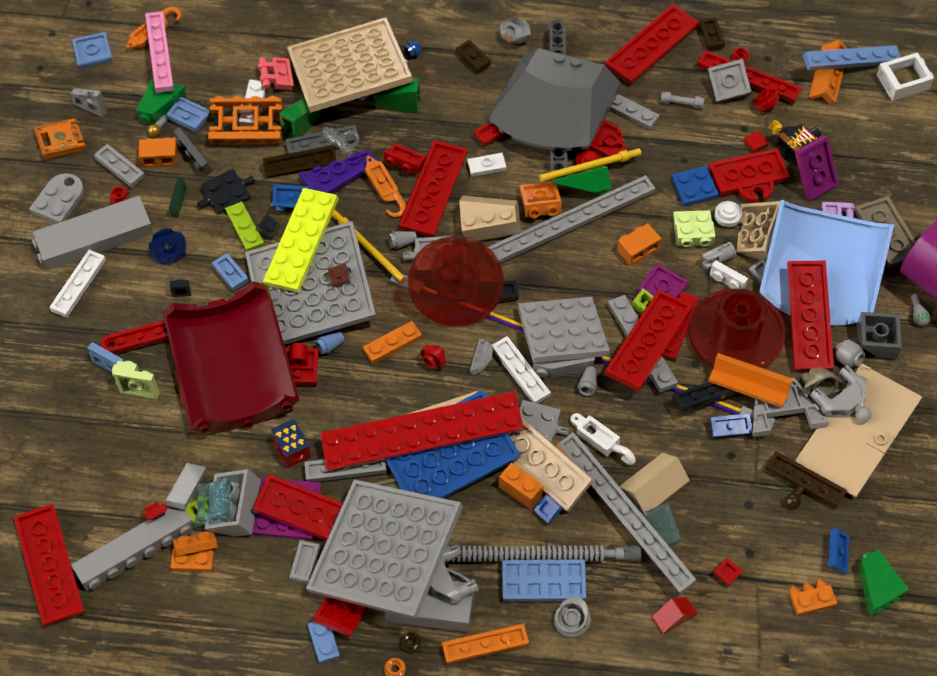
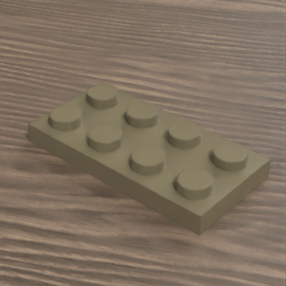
M889 196L856 206L855 213L860 220L894 224L885 264L888 269L903 264L916 241Z

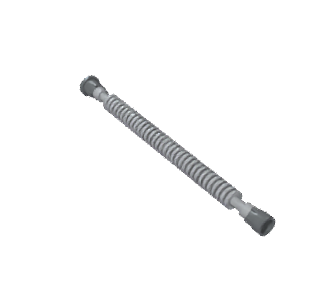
M553 545L552 550L550 546H547V550H545V546H542V550H540V546H536V550L534 546H531V550H529V546H526V550H524V546H521V550H519V546H515V550H513V546H510V550H508V546H505V550H503V546H499V550H497V546H494V550H492V546H489V550H487V546H484V550H481V546H478V550H476V546H473V550H471V546H468V550H466L465 546H462V550H460L462 556L456 557L457 562H460V558L463 559V562H466V558H468V562H471V558H473V562H476V558H478V562H481V558H484V562H487V558H489V562H492V558H494V562H497V558H499L500 562H502L503 558L505 560H508V558L510 560H513V558L515 560H519V558L521 560H524V558L526 560H529V558L531 560H535V558L536 560H540V558L542 560H545V558L547 560H551V558L552 560H556V558L558 560H561V558L563 560H567V558L568 560H572V558L573 560H577V558L582 560L584 558L585 562H588V558L590 562H593V558L595 562H598V558H600V562H603L604 558H615V560L640 562L641 547L640 545L615 547V549H604L603 545H600V549H598V545H595L593 549V545H589L588 549V546L584 545V549H582V545H579V550H577V545H574L572 550V546L568 545L567 550L566 545H563V550H561V545H558L556 550V545Z

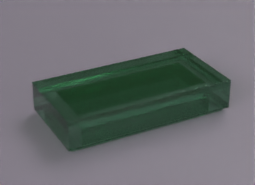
M181 177L177 178L169 205L171 217L178 218L187 191L185 179Z

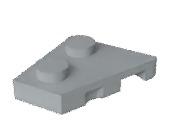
M74 89L70 93L74 105L102 118L106 115L107 111L101 91Z

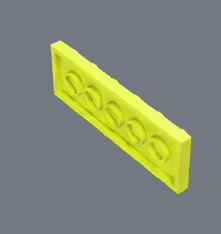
M303 188L264 277V284L292 292H300L339 200L337 195Z

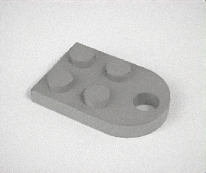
M60 174L53 177L29 208L30 213L55 224L66 221L83 197L84 188L81 180L73 174ZM70 181L74 182L73 185L66 186V183Z

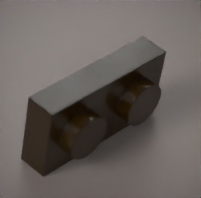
M717 18L700 19L699 26L707 50L724 48L725 42Z
M470 39L456 47V53L477 73L491 65V60Z

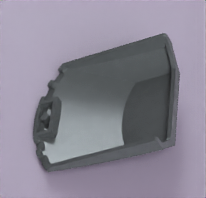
M537 48L523 56L489 117V122L492 125L495 124L501 133L504 134L506 132L511 135L513 140L532 147L555 150V147L566 148V151H572L573 147L587 149L590 148L620 92V81L603 64Z

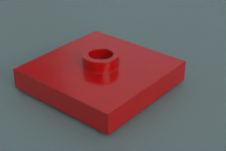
M326 597L316 612L313 622L352 637L369 607Z

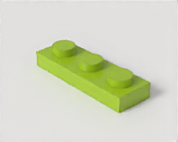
M239 202L225 208L226 214L246 252L264 247V242L258 231L255 230L256 227L244 204Z

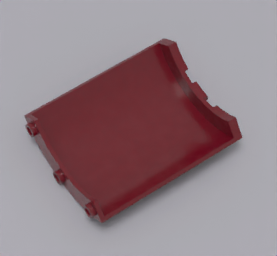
M252 281L246 287L234 293L235 297L226 301L222 298L208 302L207 306L197 307L196 304L172 303L163 312L191 431L204 434L239 428H251L254 424L292 409L293 405L300 401L268 284Z

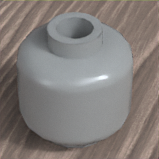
M845 340L835 348L836 360L845 366L849 365L850 368L858 367L864 361V349L851 340Z

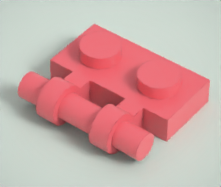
M272 57L270 62H266L265 58L259 59L258 68L261 72L260 80L264 89H269L270 83H274L275 89L292 90L294 84L289 59Z

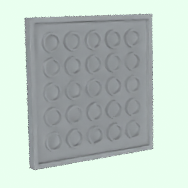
M353 221L326 228L299 293L268 286L284 345L377 318ZM280 242L245 252L251 282L263 283ZM346 263L351 283L332 288L327 268Z
M354 480L306 589L314 594L417 620L463 505L461 502Z

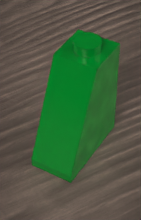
M152 78L136 110L139 121L145 124H155L160 117L169 112L176 102L178 103L180 97L187 98L185 86L173 83L174 91L156 93L154 78Z
M412 78L413 82L373 93L376 108L417 114L421 101L420 78Z
M304 97L281 111L279 115L283 136L288 139L304 136L322 115L321 110L310 112Z
M879 550L874 553L871 551L867 552L861 557L858 569L868 612L873 617L905 598L909 589Z

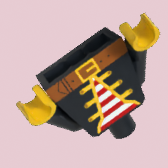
M773 121L768 127L774 130L772 132L774 135L778 134L775 146L797 166L795 151L821 136V132L817 127L809 130L802 124L783 127L778 121Z

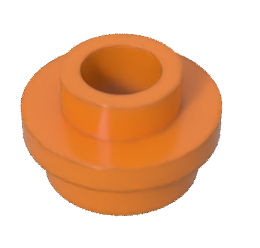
M393 658L386 662L384 671L386 676H403L406 668L402 660ZM393 667L399 668L398 672H392L391 669Z

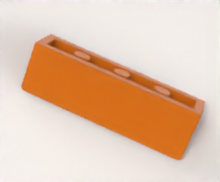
M836 40L823 45L821 51L848 48L840 40ZM844 68L816 70L809 98L812 100L822 96L829 104L836 103Z
M718 353L708 381L783 407L789 395L793 379Z

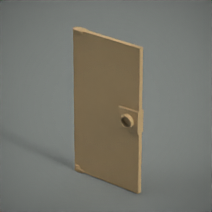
M860 364L855 373L867 379L865 400L862 407L870 409L871 419L867 422H860L856 418V412L850 417L826 416L829 420L828 426L817 428L795 459V462L847 490L846 493L854 498L858 496L922 399V396L879 374L864 364ZM849 382L844 388V390L851 385Z

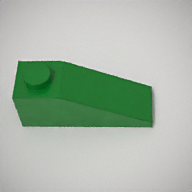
M604 165L552 179V182L556 184L596 192V194L607 193V189L612 188L608 167Z

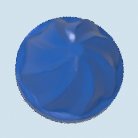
M409 41L404 46L405 53L409 58H416L421 53L422 47L417 41Z

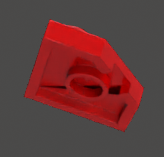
M604 120L590 148L587 149L594 150L603 157H608L626 150L627 147L625 141H623L620 127Z

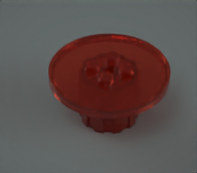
M449 236L429 243L415 256L409 269L408 289L414 305L430 320L448 326H464L480 321L495 309L503 294L504 273L498 257L485 244L469 237Z
M724 289L714 292L702 299L691 315L689 324L690 342L697 355L712 368H714L715 360L719 353L765 369L777 359L785 341V324L777 308L763 296L748 289Z

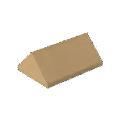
M661 453L619 487L646 517L689 483L690 480L678 457Z

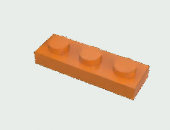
M410 321L363 346V351L371 363L375 364L422 339V334L414 322Z

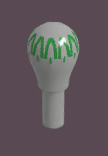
M918 294L911 295L914 306L913 321L918 326H926L930 322V314L921 305Z

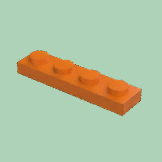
M524 624L442 642L447 665L529 646Z

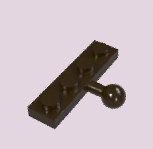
M775 451L765 470L796 486L793 494H789L785 498V505L791 510H795L800 506V497L804 491L836 509L847 492L845 488Z

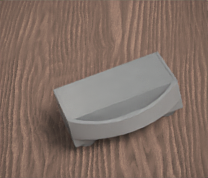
M446 568L451 579L455 580L453 581L454 585L459 586L470 581L462 574ZM429 589L417 620L385 612L386 622L469 632L474 593L463 597L460 603L451 604L434 597Z

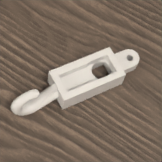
M578 413L571 416V424L577 428V435L605 456H608L613 451L625 455L621 457V460L628 465H633L636 462L634 454L628 448L619 445L620 437L589 415L587 418H584ZM589 427H592L594 430H596V432L594 434H590L586 430Z

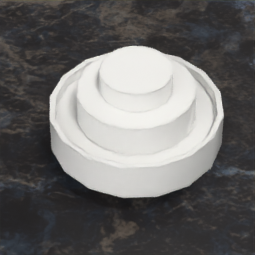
M722 202L716 207L715 220L722 226L733 227L741 221L742 210L734 202Z

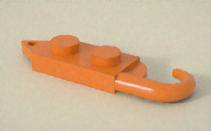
M168 7L163 10L165 30L168 26L165 17L170 13L178 15L176 21L181 19L182 13L178 8ZM147 22L129 35V41L126 46L127 50L139 47L142 49L149 43Z
M367 156L365 173L380 198L384 202L396 201L400 207L397 213L386 210L387 214L394 218L403 216L406 203L400 195L397 186L383 163Z

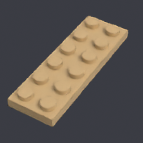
M521 416L524 431L509 434L521 455L520 459L512 463L543 484V490L566 511H570L594 479Z

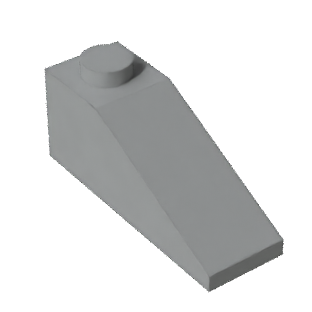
M595 357L533 363V370L540 378L565 376L584 372L588 366L594 367Z

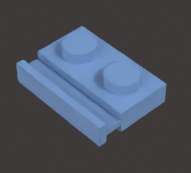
M180 97L178 103L176 102L166 116L167 119L197 133L206 122V118L211 115V112L196 103Z
M93 342L88 346L92 361L112 372L113 366L117 364V361L124 362L122 358Z

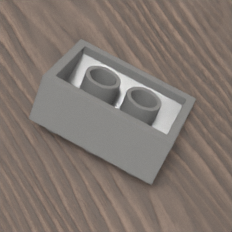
M249 469L214 474L205 530L234 537L252 535L255 519L253 507L259 495L261 479Z

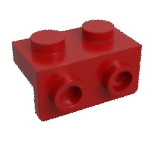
M394 143L390 150L384 151L385 163L415 176L426 160L425 155L397 143Z

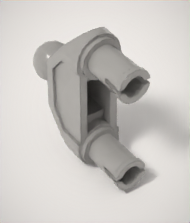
M846 365L845 368L843 367L839 374L851 385L834 399H830L819 387L810 394V397L822 407V413L828 417H850L856 412V418L860 422H867L871 419L870 409L862 407L865 400L867 379L858 376L849 365Z
M457 543L446 548L430 586L434 597L451 604L460 603L463 597L479 592L474 579L459 586L454 585L445 567V562L462 556Z

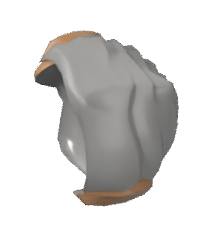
M518 17L506 20L500 26L501 37L511 44H520L528 41L531 35L529 24L526 20L521 21Z

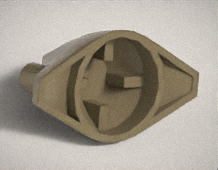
M814 367L810 369L809 373H804L801 376L806 384L803 392L808 395L819 387L828 396L843 391L847 385L845 381L837 377L833 372L821 367Z

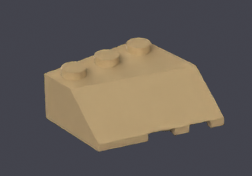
M473 196L461 197V229L467 243L521 233L518 201Z
M780 201L741 204L740 208L743 212L739 222L741 224V231L738 233L737 253L757 260L763 259L766 262Z

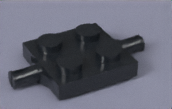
M231 169L201 184L206 198L198 201L197 205L201 209L210 204L220 215L226 212L225 208L250 200L251 196L246 186L255 183L252 175L242 180L234 169Z

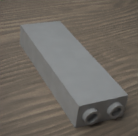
M136 196L33 231L35 239L32 242L35 250H40V253L37 254L40 264H45L46 269L50 270L82 259L88 250L100 253L154 233L141 198Z

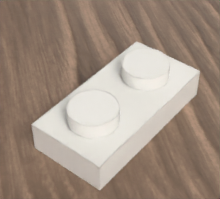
M716 260L712 264L710 276L716 281H721L728 285L732 290L743 293L746 289L747 277Z

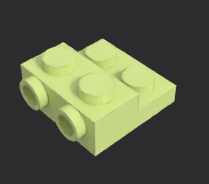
M710 210L678 211L673 213L677 246L705 247L714 245L715 231Z
M117 361V364H114L112 375L115 378V383L120 393L158 399L159 390L154 374L148 371L139 372L137 364L131 361Z

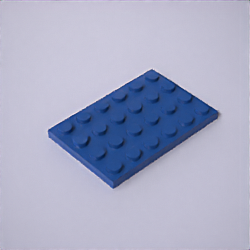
M481 390L458 403L486 398L487 396ZM509 434L388 459L386 462L401 490L444 499L520 459L521 455Z

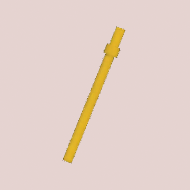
M640 148L631 151L624 150L616 155L541 174L539 178L543 182L618 161L625 162L629 158L640 156L642 153Z
M336 210L333 211L332 217L338 222V225L350 222ZM355 229L358 242L400 283H403L406 277Z

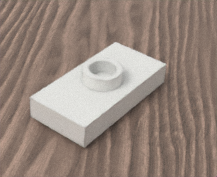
M503 153L467 159L471 177L506 171Z

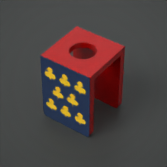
M295 419L271 429L275 437L274 443L287 468L311 458L309 445Z

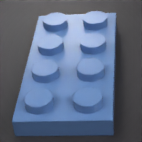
M502 560L503 602H563L570 597H579L586 601L585 560Z

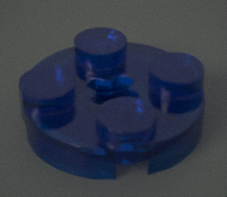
M169 228L159 230L152 236L153 239L149 242L151 256L161 265L176 262L186 256V239L179 231L176 232ZM167 243L172 245L170 248H165Z

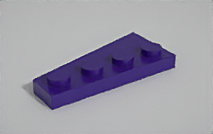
M369 150L347 156L345 160H335L330 162V165L318 166L313 168V171L307 173L303 171L298 173L306 186L311 187V190L332 194L365 174L367 156L376 161L378 160Z

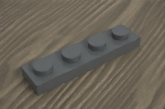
M355 125L285 139L288 153L332 144L334 148L360 143Z

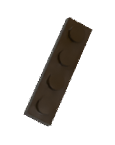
M332 144L265 157L262 160L267 177L329 165L330 162L336 160L334 145Z

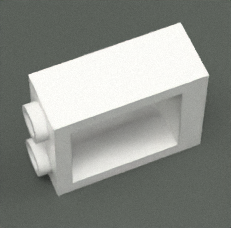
M918 53L881 63L877 72V77L892 101L930 90L934 80L932 72L928 70L925 61ZM913 66L920 79L900 85L893 72Z

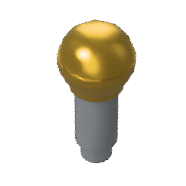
M163 115L155 124L149 126L148 133L151 136L156 137L160 134L162 126L167 121V116Z

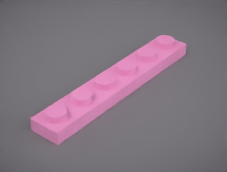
M163 11L145 13L156 93L174 91Z

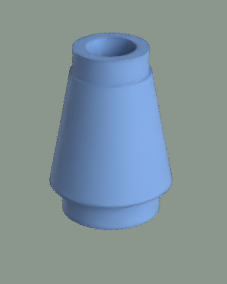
M341 332L322 336L315 341V347L318 348L321 355H327L345 342V339Z

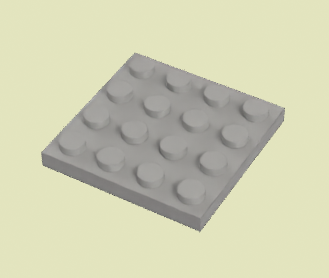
M592 297L518 303V312L533 363L609 356L610 350Z

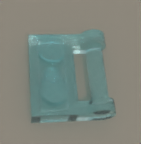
M228 478L196 486L198 506L195 523L197 525H205L230 517L231 481ZM206 494H209V513H208V514H205V509H206Z

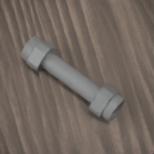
M662 92L660 103L669 105V102L693 105L695 109H702L704 98L695 96L694 99L671 95V92Z

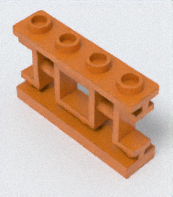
M217 96L210 98L211 114H219L218 126H209L208 139L211 145H282L281 126H273L274 113H281L283 111L281 98L276 96H269L268 98H260L258 96L242 98L240 96L225 98ZM223 108H233V116H224ZM259 108H269V116H259ZM254 113V126H238V114ZM259 123H268L269 132H259ZM223 124H233V132H223Z

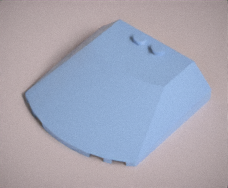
M781 200L759 292L773 306L790 315L787 262L826 260L831 326L857 323L861 312L874 313L894 224L864 221L797 206Z

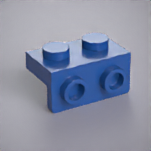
M274 185L271 206L276 207L278 211H287V208H295L303 188L311 189V187Z

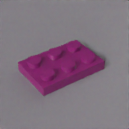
M823 135L795 151L806 199L811 201L839 185L827 136Z

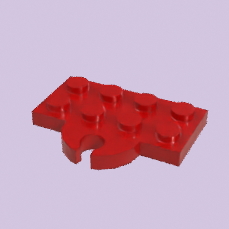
M778 148L709 163L708 167L720 196L738 192L741 198L751 203H758V196L754 194L755 191H760L763 194L762 200L765 202L771 197L774 184L789 181L790 179Z

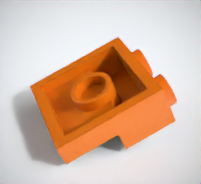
M551 181L519 185L525 217L537 218L541 215L555 216L562 213L561 198L556 183Z

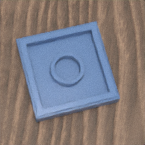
M106 32L72 39L79 69L113 62Z

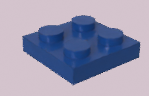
M706 166L672 174L671 179L683 207L718 199V191Z

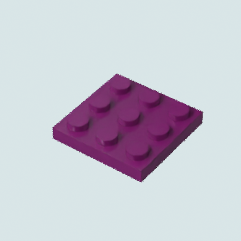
M261 477L259 494L267 478ZM286 480L320 494L321 483ZM255 513L253 536L313 541L314 536Z

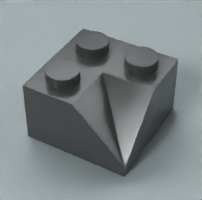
M861 312L857 322V340L861 347L877 358L897 359L902 348L900 314Z

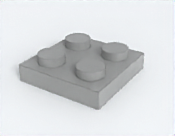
M743 59L708 68L717 103L751 94Z

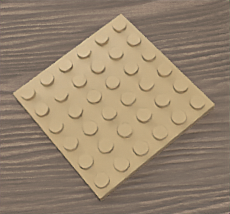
M387 18L287 47L310 112L319 111L330 106H336L343 102L352 101L363 96L413 82L412 75Z

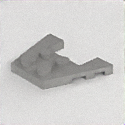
M792 378L790 392L783 407L755 398L752 436L770 435L771 428L767 419L769 417L805 412L811 429L826 427L829 424V420L819 412V407L811 402L808 398L809 395L803 392V388L798 381Z

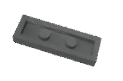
M177 128L174 133L178 136L176 138L178 144L181 147L185 146L187 148L185 153L190 159L195 158L194 164L199 171L204 170L207 175L213 171L181 128Z

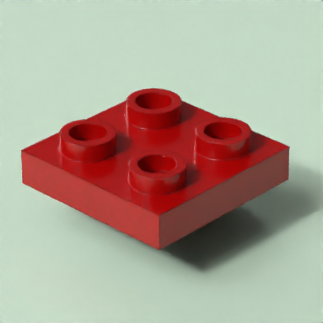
M294 343L290 348H285L295 385L317 386L318 348H308L307 345L302 343Z

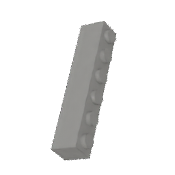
M169 507L167 511L138 525L71 564L86 592L94 590L104 581L117 577L126 568L134 567L143 558L151 557L160 548L171 545L173 540L188 535L195 528L193 521L186 510Z

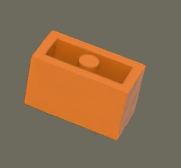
M148 138L139 140L141 167L178 166L176 138Z
M647 223L644 226L637 227L634 232L623 235L618 240L617 251L631 266L659 250L661 237Z
M510 463L499 476V488L530 510L543 496V484L513 463Z

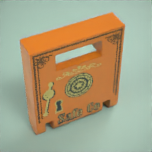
M76 119L34 127L44 160L86 150V145ZM49 137L51 145L45 147L43 141L48 140Z

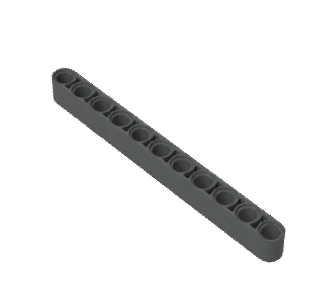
M553 20L550 23L549 51L566 55L565 23L562 20ZM555 147V150H550V172L567 168L566 148Z

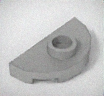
M479 339L470 368V373L473 375L480 373L492 359L493 348L484 339Z

